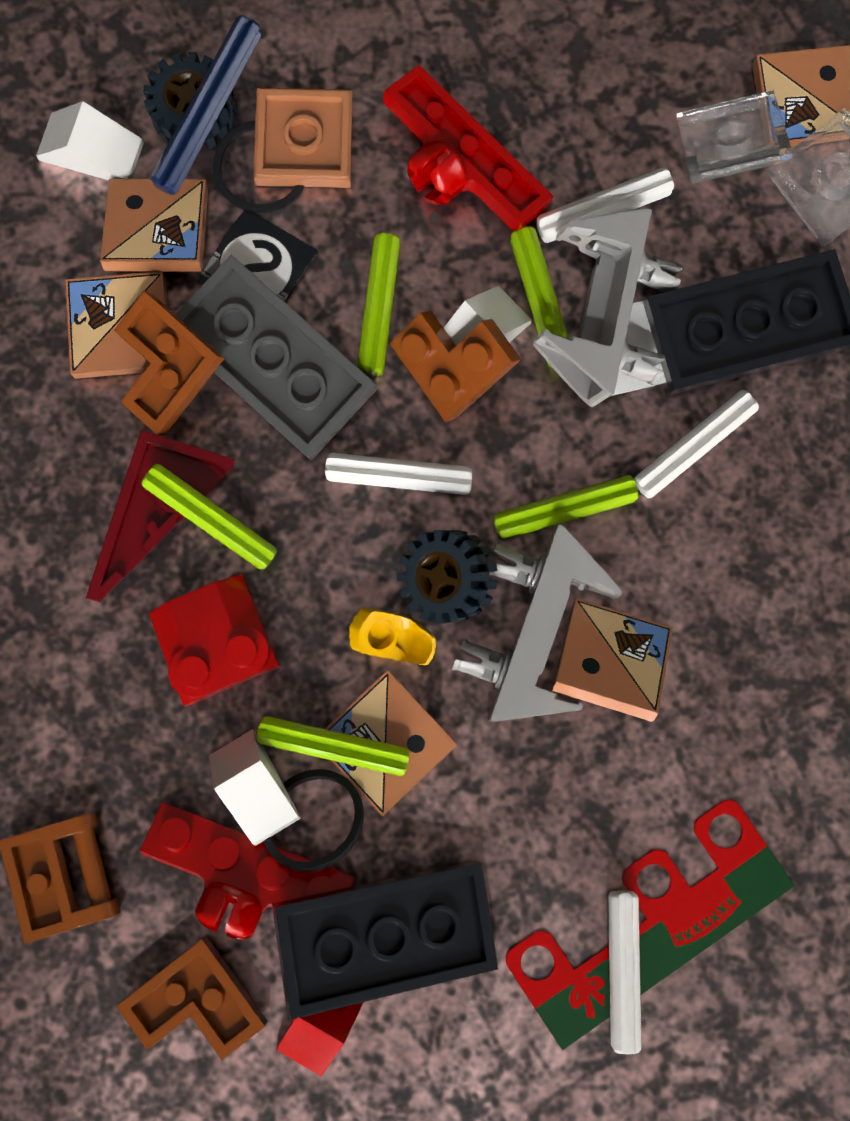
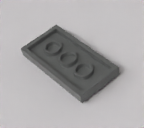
M232 254L176 313L180 319L225 357L214 373L310 461L315 458L378 389L377 385Z

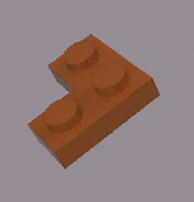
M143 291L114 329L120 337L150 362L121 403L156 435H166L225 357L156 296Z
M432 311L420 312L390 343L445 422L460 416L521 360L493 319L481 321L462 341L455 345Z
M206 935L116 1006L146 1050L150 1049L191 1017L221 1060H224L262 1030L268 1022Z

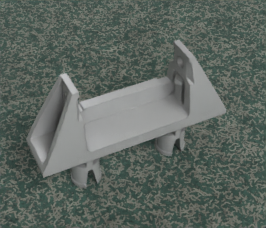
M648 208L571 221L556 236V240L559 242L563 240L577 245L580 252L595 258L596 264L590 276L578 337L564 338L550 333V330L544 329L533 339L532 345L574 392L591 407L596 406L614 394L619 372L646 381L651 385L658 382L663 373V370L654 366L665 360L664 354L630 345L626 339L637 282L663 292L677 289L681 282L679 278L674 276L683 270V265L648 255L645 251L644 246L652 212Z
M558 525L553 531L545 556L541 555L539 559L503 547L497 543L493 555L513 566L496 564L498 571L489 572V575L492 574L528 587V593L531 594L511 651L507 650L506 654H502L463 638L459 649L479 659L481 663L455 659L452 670H459L495 683L494 689L497 690L487 719L497 722L582 710V703L548 691V686L544 685L543 689L536 686L539 674L542 675L571 593L569 591L570 585L578 587L581 591L583 589L594 591L612 599L619 598L622 590L562 525Z

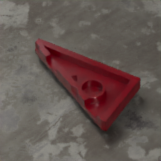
M141 430L86 599L100 603L185 518L142 486V479L153 465H162L206 497L233 470L235 459Z

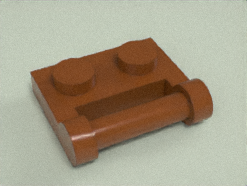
M95 811L0 840V849L24 944L102 921L121 913L117 897L111 898L94 832V828L98 827ZM73 835L91 904L80 909L77 908L60 838Z

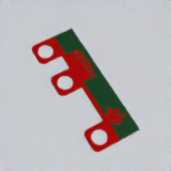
M733 800L722 801L699 817L694 824L696 836L718 869L693 887H689L668 854L662 850L649 852L629 866L623 873L622 880L624 886L628 891H633L637 894L639 908L647 918L639 924L640 995L795 886L742 808ZM719 815L733 816L741 825V839L731 848L718 847L709 836V826L712 820ZM652 864L663 867L670 876L668 892L656 899L643 895L637 884L640 871ZM541 930L533 933L508 951L506 955L507 967L562 1051L610 1017L609 946L575 970L552 935L546 931ZM532 946L545 947L554 958L553 971L543 980L528 978L521 968V957Z

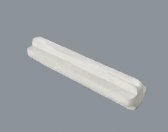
M661 167L543 213L537 217L536 222L539 236L543 242L549 243L556 240L558 232L568 222L631 211L670 196L674 189L673 178L667 168Z
M740 390L637 474L634 480L638 490L647 498L655 496L758 411L759 405L748 391Z
M341 453L328 454L325 464L326 479L332 482L460 495L469 494L472 484V469L468 466Z
M616 890L608 895L611 1046L616 1053L636 1054L641 1050L639 898L633 891Z

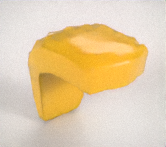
M363 607L354 616L349 626L350 646L353 650L363 654L419 665H428L435 654V636L420 622L399 613Z

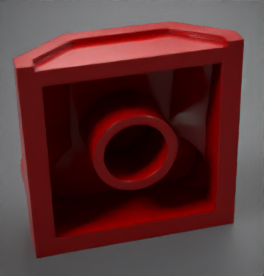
M243 574L210 583L172 599L149 613L168 665L169 681L174 690L179 693L183 706H190L281 667Z

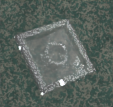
M774 90L676 114L685 168L691 184L793 161L792 148Z
M845 107L765 170L822 247L829 244L850 227V111Z

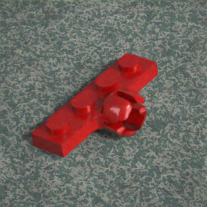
M420 65L385 89L383 103L424 144L410 155L407 173L410 182L418 193L432 183L434 184L435 189L424 196L427 202L433 205L447 204L460 192L471 191L512 231H519L526 227L550 206L554 196Z
M162 802L140 849L142 855L200 877L204 881V890L195 909L196 917L204 927L217 932L229 904L234 905L226 924L225 932H227V937L238 940H246L254 934L262 913L268 907L272 908V903L352 887L355 879L353 876L330 867L311 872L289 869L273 858L267 850L264 841L255 846L246 834ZM276 847L282 855L289 859L296 861H312L310 859L304 858L282 848Z

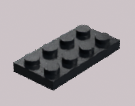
M836 249L648 296L643 303L657 352L665 355V360L661 362L670 395L850 349V293Z
M478 861L465 862L272 903L287 1015L291 1020L498 970L482 863Z

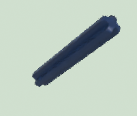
M240 15L235 19L151 174V181L159 190L174 195L181 187L261 38L260 25L256 21L244 15Z

